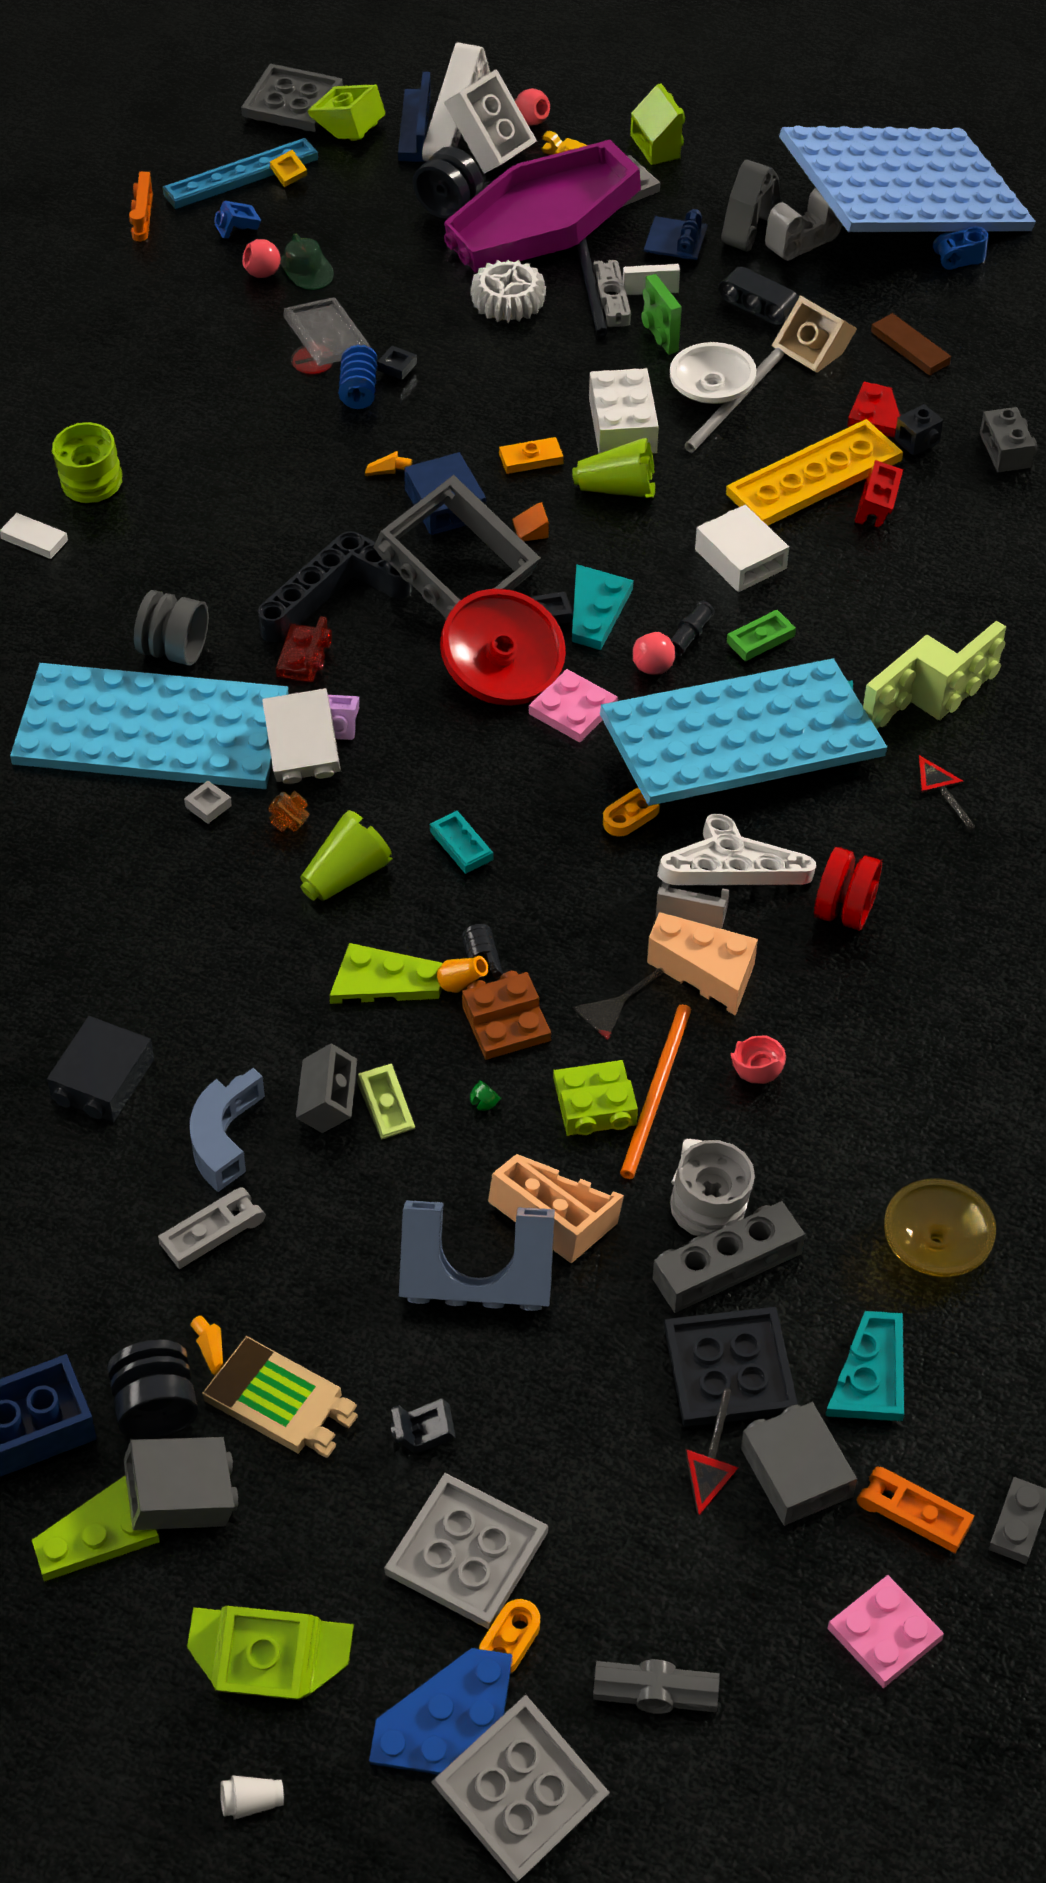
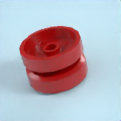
M835 847L829 857L820 882L814 907V917L831 922L837 918L843 906L841 915L843 926L860 931L876 898L882 870V860L865 855L859 860L854 870L855 856L853 851Z

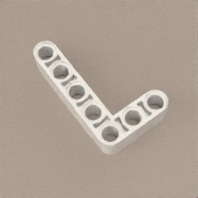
M456 43L424 142L422 152L424 161H428L436 151L443 147L457 148L461 132L446 108L444 101L490 73L483 47Z

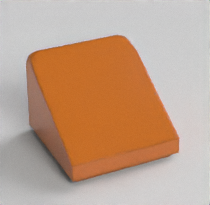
M542 503L535 504L512 519L516 535L524 542L548 538L549 522Z

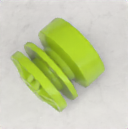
M85 422L66 427L57 434L52 443V453L58 469L61 487L66 496L77 502L95 503L111 497L118 491L122 484V470L117 457L115 440L109 429L101 424Z

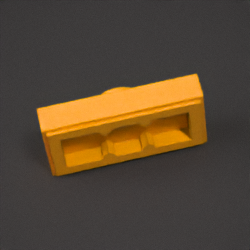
M556 437L499 447V455L506 474L563 464V454Z

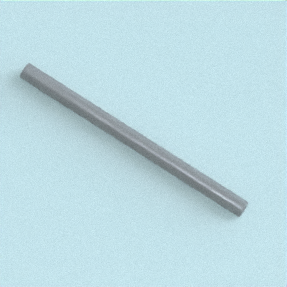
M775 348L756 368V380L753 387L741 397L723 403L686 442L685 448L688 452H694L784 356V352L780 348Z

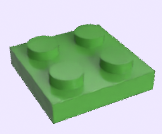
M657 274L646 276L645 289L643 290L644 312L641 314L642 322L653 333L657 344L662 345L668 355L679 352L682 307Z

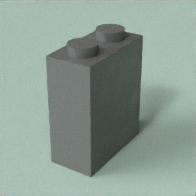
M813 1402L801 1407L800 1405L790 1406L779 1416L767 1421L765 1419L756 1420L743 1430L741 1450L784 1526L853 1497L857 1478Z
M224 1437L131 1440L124 1457V1467L133 1530L223 1527L227 1525L232 1512L237 1510L238 1492L236 1487H231L230 1476L233 1469V1460L231 1453L226 1452Z

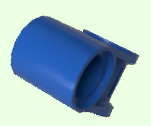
M971 227L966 230L943 233L934 240L933 250L941 256V264L948 270L980 264L986 259L988 232L980 227Z

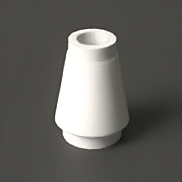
M231 1776V1780L221 1781L223 1816L233 1815L234 1819L283 1806L282 1780Z

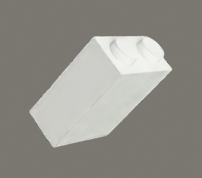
M746 505L697 527L695 550L737 592L787 569L789 546Z
M326 688L262 699L273 772L277 782L283 781L285 784L300 782L304 777L315 776V778L319 779L333 776L334 772L341 771Z

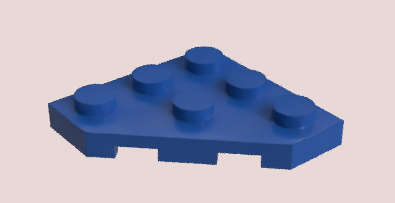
M471 1648L378 1717L374 1729L369 1763L439 1775L504 1715L513 1655Z

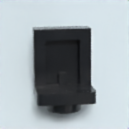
M439 1399L410 1412H407L400 1405L391 1408L394 1421L391 1423L392 1435L398 1444H402L414 1454L456 1438L450 1406L444 1399Z

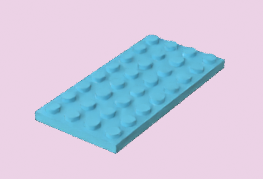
M834 658L601 704L599 713L648 806L885 756L887 750L885 742L863 709L862 704Z
M39 663L10 755L13 765L196 783L210 781L216 785L266 789L272 767V759L262 699L289 695L288 686Z

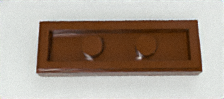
M892 313L872 324L871 332L928 375H932L950 364L951 356L895 314Z

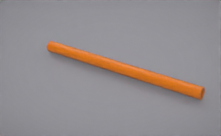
M682 1004L677 1008L620 1172L624 1178L632 1179L636 1173L691 1013V1008L687 1005Z

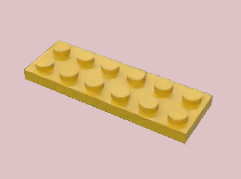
M865 419L727 485L726 495L739 507L746 505L768 526L867 478L875 460L891 466L902 461L903 451Z

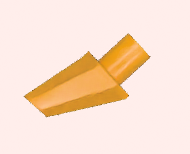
M398 452L391 453L368 464L365 476L395 474L396 469L404 470V467L411 466L412 459L398 457Z
M198 1316L193 1319L190 1326L199 1335L196 1342L204 1355L211 1373L216 1375L223 1366L221 1328L215 1323L209 1325L203 1316Z

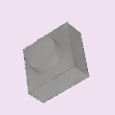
M206 781L184 798L185 807L207 824L232 806L231 797L210 781Z

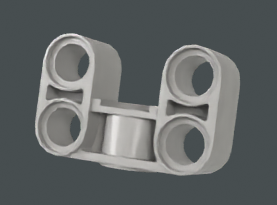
M815 187L809 197L807 212L803 216L783 202L778 203L772 208L768 217L765 245L785 261H790L824 243L833 241L839 235L842 223Z

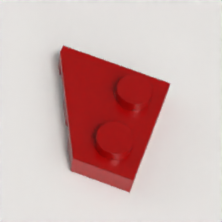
M863 382L849 415L847 426H853L867 419L884 435L895 438L897 418L900 414L892 388Z

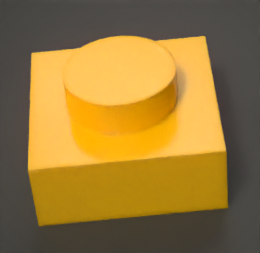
M293 150L270 161L271 170L284 187L307 175L306 167Z

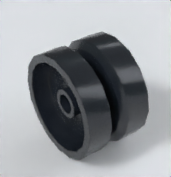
M443 147L436 151L416 171L413 177V189L419 202L431 214L442 219H449L479 194L483 188V177L478 165L467 153L455 147Z

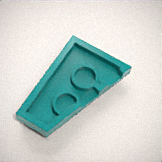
M576 564L572 642L601 650L633 590L634 580Z
M864 1312L848 1358L839 1376L836 1389L827 1407L826 1416L903 1421V1313Z

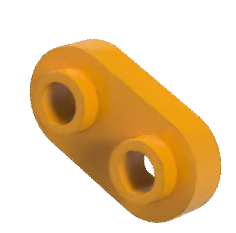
M636 788L604 810L603 827L611 835L626 836L656 817L660 811V804L648 806L640 789Z
M515 1599L508 1602L502 1608L483 1638L479 1649L512 1654L510 1674L514 1672L539 1632L540 1613L538 1608L532 1602L524 1599ZM516 1621H523L527 1626L523 1629H517L513 1624Z

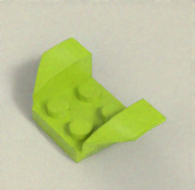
M225 1606L221 1610L193 1607L187 1648L218 1692L301 1700L303 1697L309 1696L348 1665L354 1624L321 1621L319 1617L301 1613Z

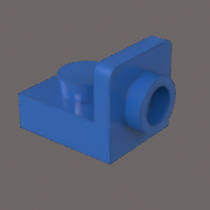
M223 200L220 210L215 215V226L222 238L226 239L229 238L233 226L243 230L247 228L258 230L261 219L252 205Z

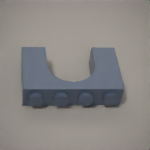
M406 1200L403 1207L399 1297H408V1302L417 1304L429 1303L430 1299L445 1300V1304L452 1306L467 1305V1301L482 1302V1306L487 1308H502L505 1304H519V1308L529 1311L541 1310L542 1306H549L555 1209L518 1207L514 1255L511 1261L503 1270L495 1275L474 1278L455 1270L443 1253V1203Z

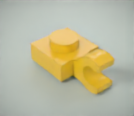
M547 131L542 137L543 140L548 141L542 147V151L546 154H557L587 146L569 138H566L563 142L552 131Z

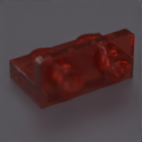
M320 616L317 627L291 624L276 666L277 677L309 682L314 681L317 670H322L324 665V648H329L331 644L332 630L327 629V617Z

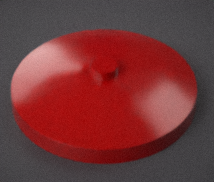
M487 589L463 598L450 611L440 638L443 662L457 684L474 697L497 705H520L534 701L558 678L565 661V640L555 618L536 600L512 590Z

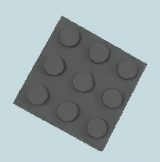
M269 64L242 105V117L315 132L320 124L309 116L307 110L334 86H343V79Z

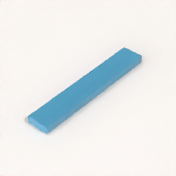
M306 138L166 185L163 187V195L177 209L275 175L270 168V161L290 150L295 152L303 165L318 160V152Z

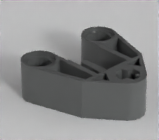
M748 159L743 161L729 197L721 236L722 243L746 252L752 248L756 239L758 218L768 221L772 208L781 203L779 176L773 168Z

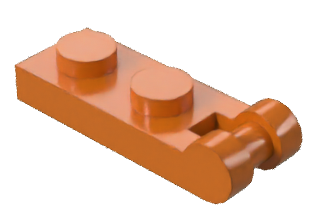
M139 172L138 183L133 185L134 200L131 202L132 211L129 213L130 223L133 225L131 229L132 239L135 241H144L148 238L153 196L150 172Z
M875 1467L869 1477L870 1485L868 1488L861 1490L856 1499L857 1503L863 1509L873 1513L878 1512L945 1549L956 1553L973 1523L975 1515L885 1468ZM884 1491L895 1493L892 1499L882 1495Z

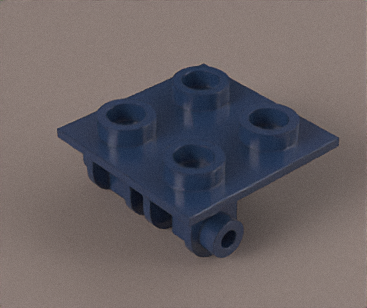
M697 209L687 212L685 221L655 216L643 252L697 260L708 225L702 224V215Z

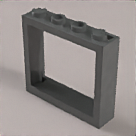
M455 475L451 476L380 532L373 547L383 560L388 561L405 581L414 586L428 603H431L444 615L445 619H447L453 607L461 600L398 541V539L443 504L515 571L494 589L513 590L533 573L540 560V557Z

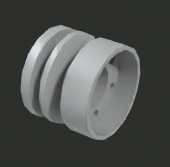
M720 1140L699 1142L690 1146L682 1154L670 1198L671 1212L679 1226L696 1236L702 1234L709 1235L720 1230L729 1221H739L744 1218L755 1179L753 1164L747 1155L735 1145Z

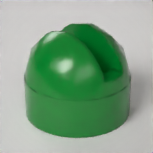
M481 1080L473 1087L470 1093L471 1104L475 1105L479 1102L477 1106L479 1111L490 1110L501 1100V1097Z

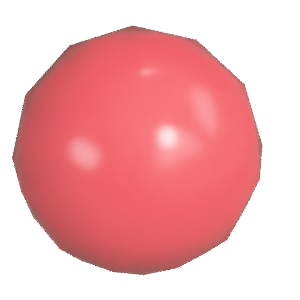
M534 88L522 91L515 100L528 126L539 125L547 119L550 112V103L542 91Z
M256 239L246 246L243 253V266L250 275L256 278H268L275 274L279 268L281 257L279 250L273 243L265 239Z
M661 632L646 634L638 638L633 646V662L638 670L648 675L655 676L665 673L673 665L675 647L670 638Z

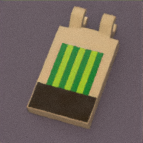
M247 1336L202 1393L205 1402L298 1454L306 1445L318 1454L328 1458L336 1447V1443L332 1442L335 1434L329 1429L321 1427L327 1417H330L342 1426L350 1428L358 1417V1414L353 1412L357 1407L356 1404L347 1398H340L342 1396L341 1387Z

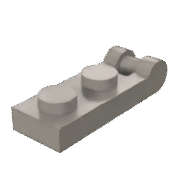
M238 1188L158 1236L159 1244L175 1265L181 1269L243 1230L257 1227L264 1221L266 1214L259 1205L251 1203V1196L245 1188ZM233 1210L240 1211V1213L235 1216L231 1212Z

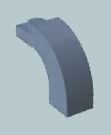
M254 1068L244 1075L235 1077L227 1087L217 1079L214 1080L198 1097L191 1113L190 1135L195 1163L205 1180L217 1192L246 1172L244 1152L225 1132L229 1124L237 1116L265 1097L263 1077Z

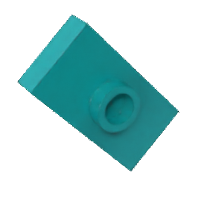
M458 810L430 823L432 835L465 874L493 860L491 849Z

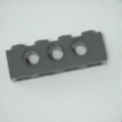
M783 1201L772 1206L765 1205L742 1220L729 1221L718 1231L709 1235H699L689 1244L679 1249H669L661 1253L654 1260L653 1281L673 1312L677 1313L802 1254L805 1233ZM753 1238H762V1239H764V1240H763V1241H758V1240H755V1239H753ZM723 1252H728V1253H731V1254H733V1255L727 1256V1255H723V1254H721V1253H723ZM690 1267H697V1268H700L701 1270L695 1271V1270H691V1269H689V1268H690Z

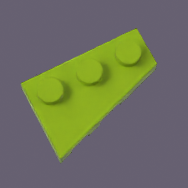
M349 943L330 993V1004L342 1003V999L361 998V1002H374V998L394 997L397 1001L439 999L443 988L438 982L437 971L443 963Z
M125 1475L32 1539L43 1579L47 1581L159 1543V1537L156 1529L133 1530Z

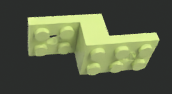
M995 621L958 653H955L929 635H925L866 685L863 709L876 729L884 727L898 710H904L910 702L938 720H941L949 712L953 713L967 696H973L979 690L981 684L987 679H993L999 672L1001 667L999 660L1001 652L1005 647L1004 636L1006 626Z

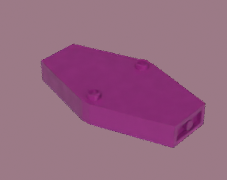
M611 140L516 164L507 169L444 222L446 234L444 235L445 242L450 250L454 249L458 253L464 265L468 264L475 273L478 272L479 268H486L487 263L496 264L497 260L500 262H506L507 260L510 262L523 261L571 248L580 243L641 190L640 168Z

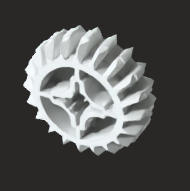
M497 260L496 264L487 263L486 268H479L478 273L474 274L471 286L472 302L474 307L478 308L479 314H486L487 319L495 317L497 322L501 319L507 320L508 323L513 319L520 322L522 317L530 319L531 314H537L539 308L543 307L546 295L543 275L538 273L537 268H531L529 263L520 264L519 260L516 262H510L509 260L500 262Z

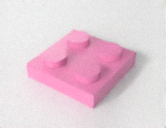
M566 669L529 705V715L581 742L602 721L599 714L601 704L617 702L618 697Z
M889 1575L829 1621L828 1630L882 1688L886 1687L942 1641L944 1635L938 1626Z

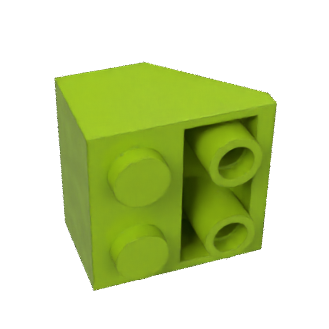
M662 83L657 84L631 113L630 135L651 165L680 158L681 146L684 144L682 135V124L685 123L684 111L678 107L672 94L667 92Z

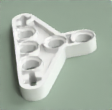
M711 814L706 818L703 829L705 840L665 854L660 860L657 872L658 877L663 882L671 885H803L812 881L816 862L808 855L741 837L735 822L731 818L723 814Z

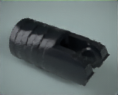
M475 924L466 928L462 933V939L467 958L482 956L486 960L488 968L490 967L493 977L499 980L503 972L491 928L485 924ZM483 976V977H480V978L477 979V980H483V981H485V978H484V976Z

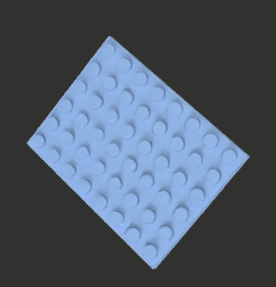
M794 126L782 127L780 139L848 232H948L966 230L971 227H980L986 231H1032L1036 223L1028 213V210L1017 199L1015 193L1009 189L1003 178L998 175L991 166V163L986 160L979 151V148L971 141L963 129H939L936 127L930 129H918L915 127L896 129L893 127L872 128L868 126L863 128H850L847 126H841L840 128Z

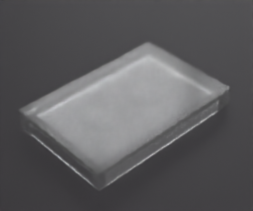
M335 297L284 308V318L318 366L341 361L342 354L351 346L365 345L371 348Z

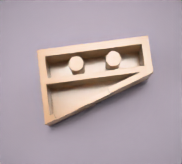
M659 912L649 936L647 963L680 983L688 982L700 990V995L708 1000L711 997L727 1006L728 1012L736 1015L755 965L758 939Z
M516 1154L492 1174L488 1202L515 1222L518 1207L555 1209L553 1250L568 1262L573 1263L618 1224L624 1195L614 1191L611 1195L591 1188V1182L580 1179L579 1183L559 1176V1170Z

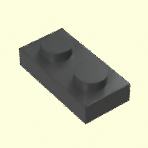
M1016 1477L1013 1478L988 1550L1027 1564L1046 1508V1488Z

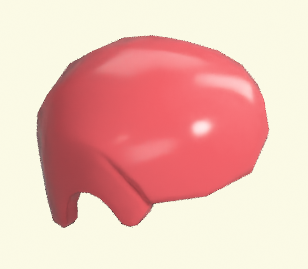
M762 1035L752 1036L743 1042L738 1041L735 1052L731 1053V1058L740 1078L754 1084H766L778 1077L783 1070L786 1053L777 1040Z

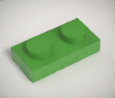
M775 610L728 633L727 644L744 661H747L795 637L796 627L778 610Z

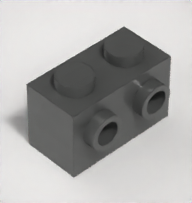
M1018 408L984 411L980 436L997 472L1031 468L1033 456L1037 454V442L1034 437H1031L1025 418H1022Z
M332 1043L302 1060L296 1118L321 1133L350 1119L352 1116L357 1059Z

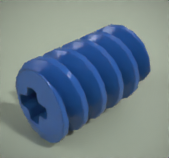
M351 346L344 351L341 357L338 394L340 400L350 408L363 409L370 406L374 401L377 355L368 346Z

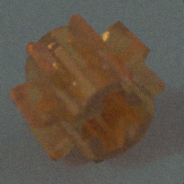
M296 791L291 796L286 792H281L268 808L273 814L269 818L271 820L270 823L281 832L287 827L293 832L296 831L309 816V812L305 810L308 806L307 800Z

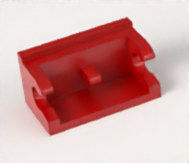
M877 460L874 461L864 484L854 522L863 524L869 514H874L878 517L875 527H880L884 523L887 514L892 513L903 469Z

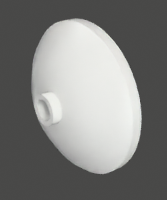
M707 342L692 345L679 352L670 365V379L674 387L686 397L702 403L718 404L735 400L747 393L753 387L756 380V365L751 356L742 349L725 343Z

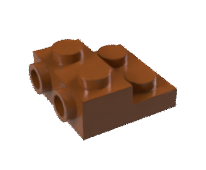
M509 971L504 973L499 980L487 984L483 980H477L469 984L466 990L462 991V1008L485 1060L551 1041V1031L539 1007V996L528 972L518 974L516 971Z

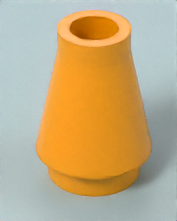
M482 956L446 960L437 971V979L445 991L458 993L472 982L485 976L488 973V964Z

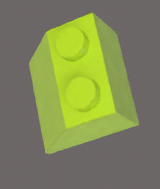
M377 84L334 86L307 110L310 117L337 139H349L350 141L362 139L365 136L364 134L370 128L376 126L378 121L386 114Z

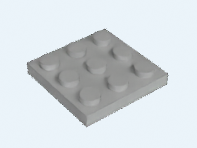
M444 1473L385 1566V1575L490 1629L547 1535L548 1525Z
M527 1695L514 1704L431 1781L514 1882L519 1881L609 1794V1791Z

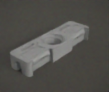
M608 260V263H603V261L594 262L593 271L597 279L602 309H604L606 316V326L619 327L630 325L631 311L618 261ZM606 292H616L618 294L609 295Z

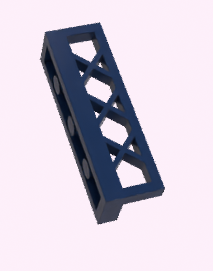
M422 72L421 89H405L398 161L425 162L422 152L428 132L431 102L430 72Z

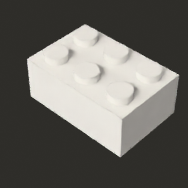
M497 69L444 101L446 108L483 173L503 164L537 141Z
M634 368L590 372L589 401L598 453L641 438H648L652 453H657L659 426L648 369Z

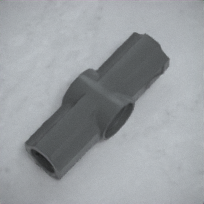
M656 1659L645 1660L640 1665L596 1661L593 1700L636 1704L640 1710L654 1714L668 1713L673 1708L717 1712L720 1673L676 1669L672 1663Z

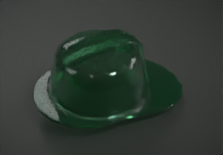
M293 234L292 241L286 245L284 255L281 257V267L292 282L303 289L316 290L329 285L333 280L334 271L322 254L317 241L310 238H301L298 234Z

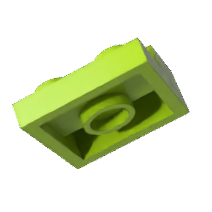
M623 1060L554 1070L553 1079L567 1136L576 1134L588 1135L595 1131L608 1129L622 1130L629 1126L637 1125L638 1107L631 1080L627 1079Z

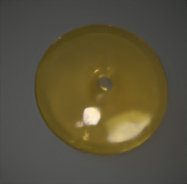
M924 1179L905 1186L894 1195L886 1210L884 1231L890 1248L906 1265L927 1275L952 1277L974 1270L987 1259L995 1242L996 1223L987 1203L972 1189L951 1180ZM931 1239H939L942 1242H935Z

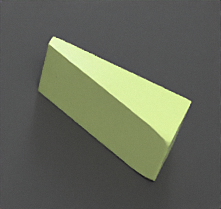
M392 1063L358 1074L357 1083L381 1140L415 1129Z

